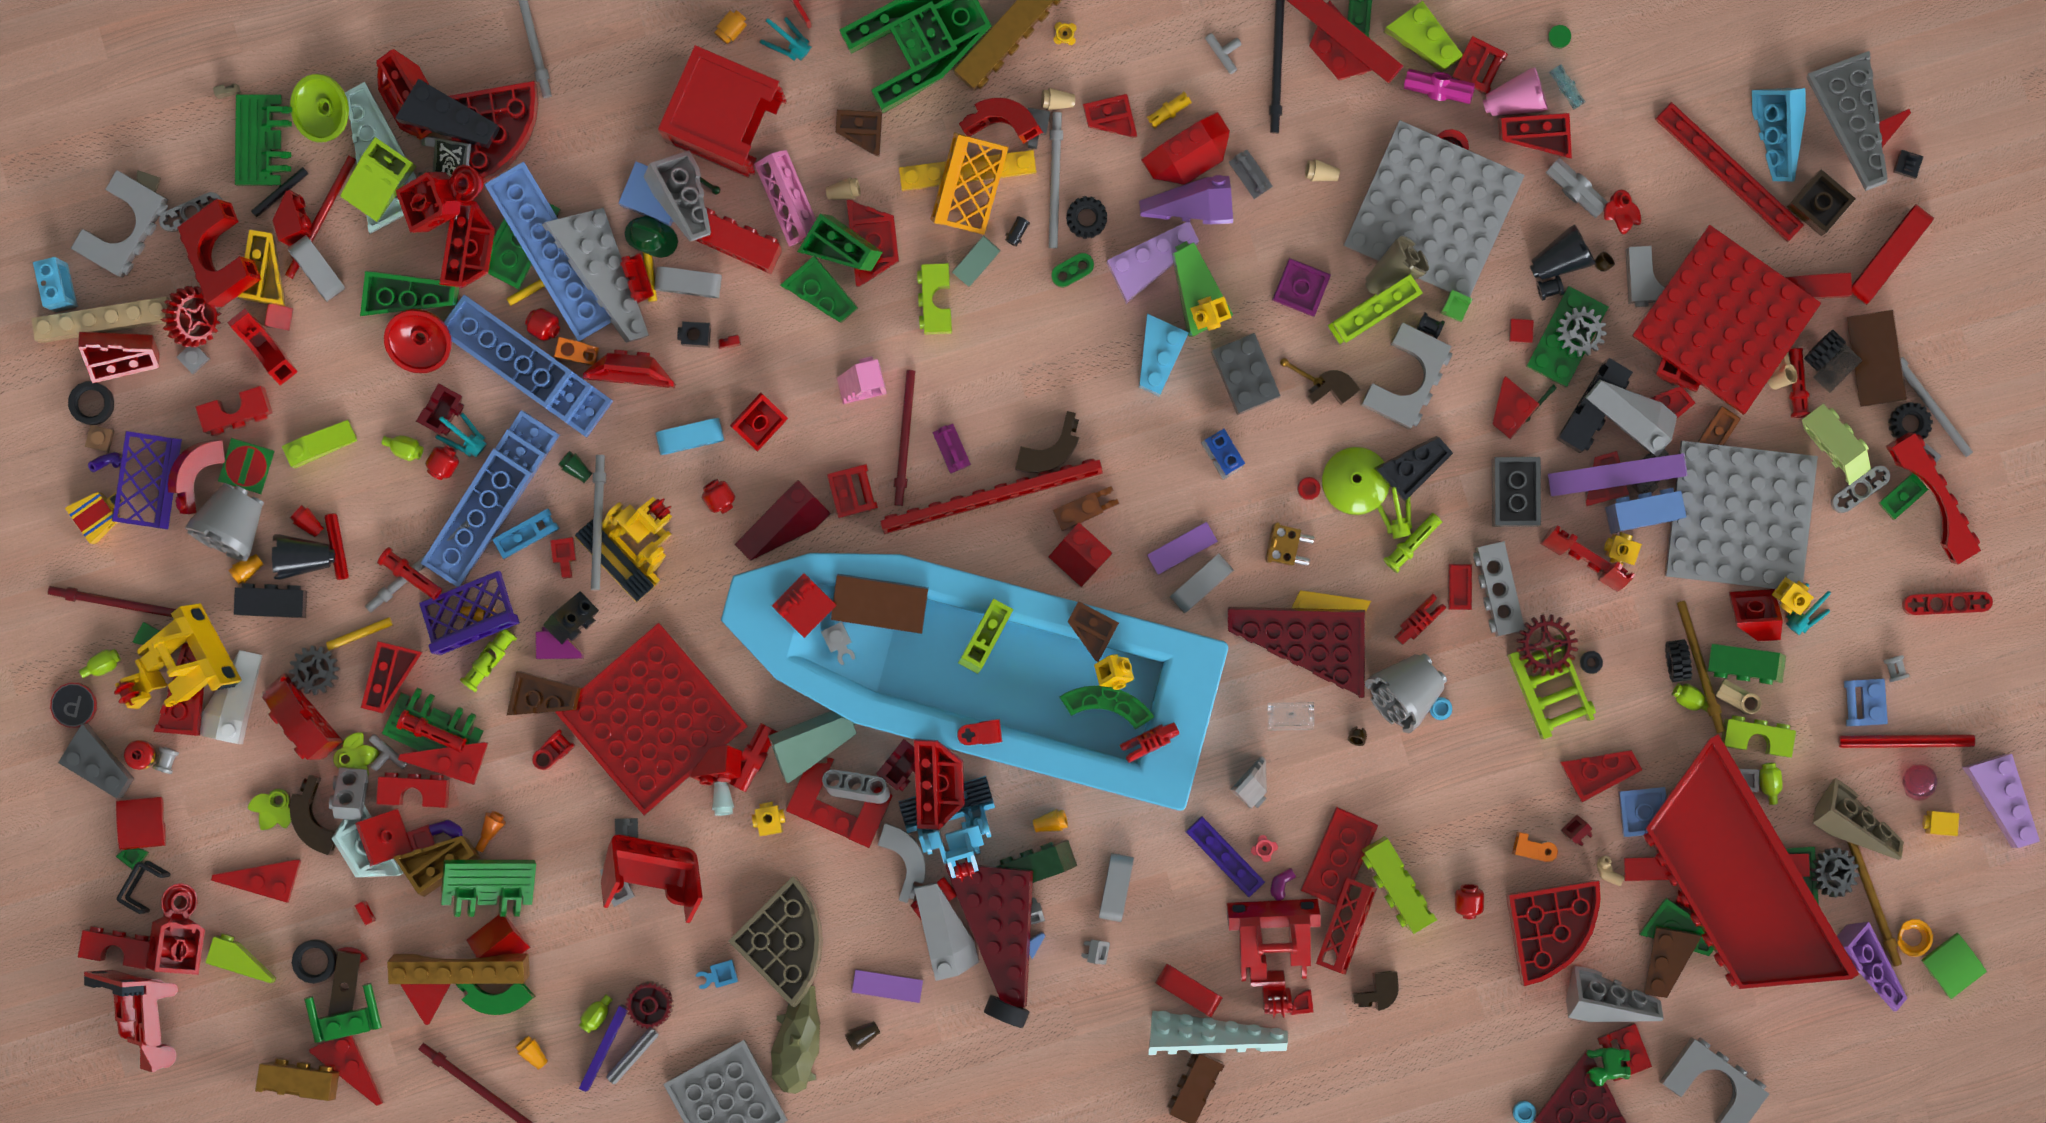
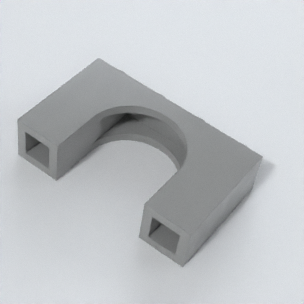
M116 170L105 190L124 200L132 207L136 217V224L132 234L122 242L107 243L89 231L82 229L71 249L123 278L124 275H128L134 265L132 261L135 256H139L142 253L147 236H151L157 226L155 222L158 217L162 216L167 210L168 205L166 203L168 199Z
M1652 246L1628 247L1625 250L1628 304L1635 303V307H1647L1649 303L1657 300L1665 287L1656 280L1653 273Z
M1402 323L1391 345L1414 356L1420 362L1424 373L1422 385L1415 393L1400 396L1372 383L1361 406L1410 430L1413 425L1417 427L1423 415L1419 412L1423 405H1428L1433 395L1429 392L1433 385H1438L1443 375L1439 371L1443 364L1448 365L1453 353L1449 352L1452 346Z
M1691 1037L1659 1082L1682 1097L1700 1073L1712 1069L1720 1070L1731 1081L1732 1097L1715 1123H1749L1769 1095L1764 1090L1767 1086L1756 1078L1754 1081H1751L1746 1077L1748 1072L1740 1066L1732 1067L1727 1063L1729 1058L1721 1052L1713 1053L1709 1050L1711 1045L1702 1038L1696 1040Z

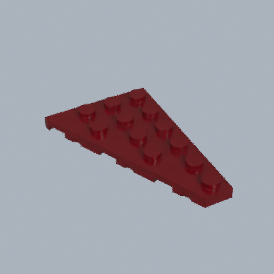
M1228 607V631L1232 634L1241 636L1246 641L1255 643L1267 649L1268 652L1282 659H1287L1292 664L1299 665L1328 682L1335 683L1336 686L1358 695L1359 698H1365V610Z
M946 863V871L1000 1000L1015 1007L1025 1008L1028 996L1033 870L978 865L979 871L972 874L973 879L966 876L963 878V882H961L960 878L951 877L948 864Z
M1587 1049L1533 1120L1536 1123H1626L1606 1082L1603 1086H1596L1590 1080L1587 1072L1598 1066L1594 1058L1587 1056Z

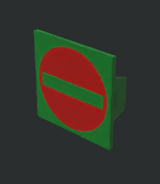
M231 438L218 482L235 487L239 486L245 490L262 495L275 451Z

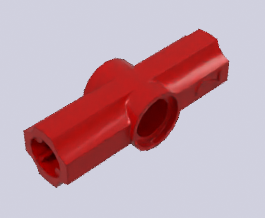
M760 723L750 744L748 743L742 752L740 777L731 779L729 784L747 792L757 771H760L768 756L767 752L771 746L768 736L778 731Z

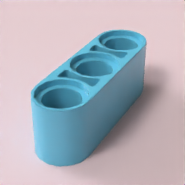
M720 418L700 421L655 433L660 455L724 441Z

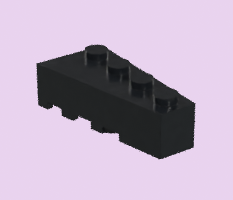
M420 79L417 80L395 117L400 123L436 132L440 135L456 138L488 149L500 130L499 126Z
M1611 358L1605 360L1575 407L1557 440L1578 453L1583 452L1584 449L1588 451L1595 440L1592 436L1596 430L1600 431L1606 422L1604 419L1606 415L1586 399V395L1599 380L1626 389L1630 382L1628 379L1633 372Z

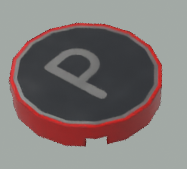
M67 683L60 686L54 692L51 698L50 710L54 719L59 724L69 728H79L81 724H87L94 718L97 711V700L89 687L81 683Z

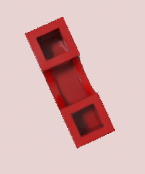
M258 386L239 392L241 407L233 414L226 413L222 401L219 400L196 406L203 433H211V436L223 434L226 428L238 429L246 426L245 422L251 420L260 422L268 419L267 415L273 412L265 387Z
M385 772L384 777H378L376 804L403 805L405 792L410 788H415L422 794V807L447 808L450 780H444V775H430V779H421V774L407 773V778L398 777V773Z
M90 926V929L82 930L78 958L104 961L109 947L115 945L123 951V966L148 969L146 968L150 941L148 940L149 936L135 934L134 938L126 936L127 932L113 930L112 933L104 932L102 927Z

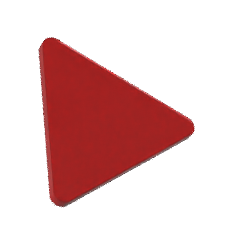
M401 984V987L423 1023L429 1025L451 984Z

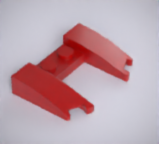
M1558 525L1550 528L1540 543L1559 556L1568 550L1567 554L1577 561L1580 559L1586 561L1589 569L1596 573L1602 571L1603 573L1598 580L1616 592L1622 590L1635 576L1632 572L1627 573L1628 571L1619 562L1609 563L1577 543L1578 537L1576 535H1570L1564 530L1560 531L1561 527Z
M827 758V763H816L805 771L799 780L786 811L870 848L893 795L890 794L889 799L882 804L865 802L859 816L856 817L817 800L823 786L822 777L830 770L834 762L833 758ZM878 787L873 793H880L882 790Z

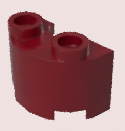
M438 383L430 396L428 404L423 408L416 422L440 435L444 434L447 436L451 429L442 423L439 418L443 417L451 423L455 415L459 416L464 408V404L461 403L462 396Z
M903 739L876 773L897 791L900 789L903 792L911 782L908 777L912 772L915 773L914 746Z

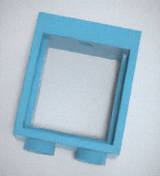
M56 257L33 262L43 307L54 312L78 307L68 263ZM42 281H46L45 286L41 285Z

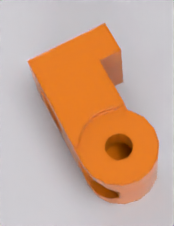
M559 337L554 358L592 366L596 363L599 348Z
M1516 833L1512 854L1545 862H1551L1557 857L1558 849L1555 844L1547 841L1540 843L1528 841L1529 834Z

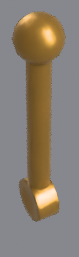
M1287 358L1280 360L1281 366H1287L1312 381L1314 385L1318 382L1320 385L1322 384L1320 378H1314L1292 365Z

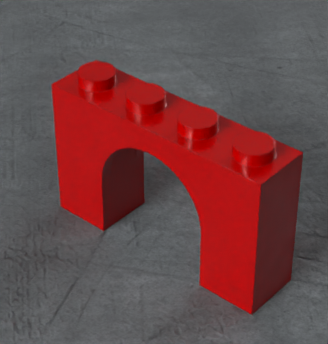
M220 199L211 202L177 228L181 235V242L188 253V260L195 271V278L203 292V299L207 304L222 308L259 282L261 277L254 260L241 256L218 271L215 269L212 262V249L215 241L221 234L239 222L232 203Z

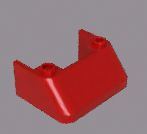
M615 835L612 837L608 845L601 877L603 907H609L615 893L620 892L624 882L664 889L666 898L672 904L684 906L685 921L690 923L703 899L696 853L687 847L630 836Z

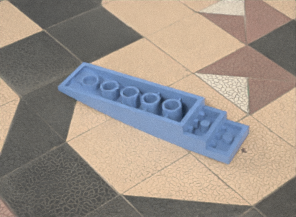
M466 295L462 296L444 321L453 343L585 437L590 435L613 403L612 399Z
M521 410L511 427L506 430L496 448H493L421 564L456 587L461 586L527 488L560 434ZM467 520L469 525L471 526L468 528L459 529L456 532L455 537L447 541V539L454 533V531H456Z

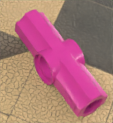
M1408 69L1404 89L1427 94L1429 98L1436 101L1450 99L1470 104L1475 84L1452 79L1449 74L1444 72H1433L1430 74Z

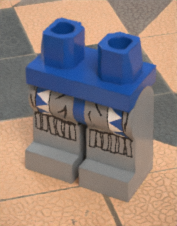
M1225 429L1220 430L1201 442L1211 460L1216 459L1213 464L1223 480L1243 468L1245 462Z

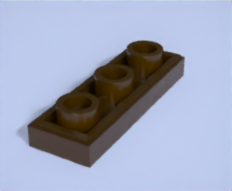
M338 951L328 1016L353 1010L361 954ZM341 983H347L349 988H342Z

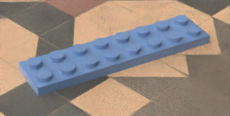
M522 162L484 184L577 341L583 340L610 324L611 317L604 307L601 308L596 302L598 299L591 289L588 290L571 267L568 262L569 258L562 248H558L554 243L556 240L549 230L546 231L542 226L545 222L558 218L526 164Z

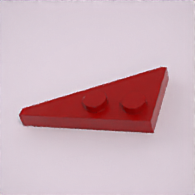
M481 742L465 745L460 753L449 747L399 754L398 760L475 785L489 743Z
M297 859L212 875L211 881L289 903L301 860Z
M352 1035L329 1040L309 1049L313 1056L326 1066L333 1067L332 1071L340 1072L339 1076L376 1106L383 1103Z

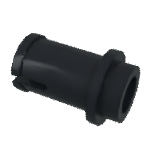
M1017 216L1010 232L1005 234V241L1015 247L1021 244V238L1030 222Z

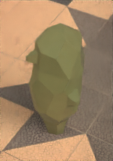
M815 986L810 987L808 993L796 1007L789 1004L786 1014L779 1015L776 1019L782 1025L771 1051L772 1079L783 1092L796 1094L806 1089L809 1081L816 1080V1075L811 1072V1069L819 1054L821 1023L817 1009Z

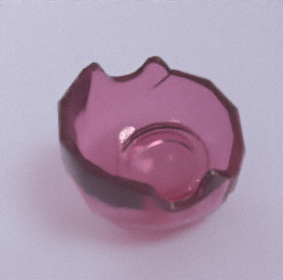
M1924 764L1911 766L1905 771L1902 778L1906 795L1916 801L1926 800L1931 797L1938 784L1937 776L1933 769Z

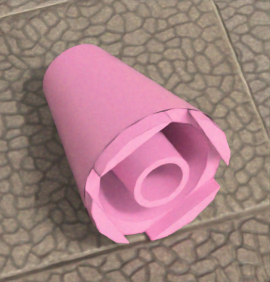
M1536 68L1526 70L1487 93L1486 99L1483 100L1486 113L1491 112L1492 116L1535 113L1548 110Z

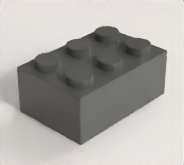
M1255 333L1212 350V356L1237 415L1280 398L1281 395Z
M1541 457L1492 458V527L1541 526Z

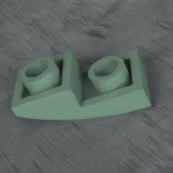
M983 235L952 273L970 287L1001 250Z

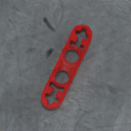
M1987 592L1915 594L1907 596L1902 602V608L1908 615L1985 612L1991 609L1993 605V599ZM1980 595L1984 600H1987V604H1984L1983 608H1981L1980 604L1971 605L1972 609H1969L1970 600H1979ZM1957 596L1962 597L1965 601L1964 607L1960 610L1953 606V600ZM1923 597L1926 598V612H1924V607H1916L1915 611L1908 607V603L1912 602V598L1916 603L1924 602ZM1935 597L1942 601V607L1937 611L1933 610L1930 606V601Z

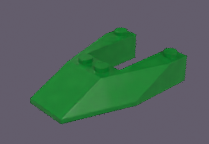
M894 0L841 28L839 31L850 54L890 33L893 34L911 69L871 89L882 113H885L942 79L992 26L978 0Z

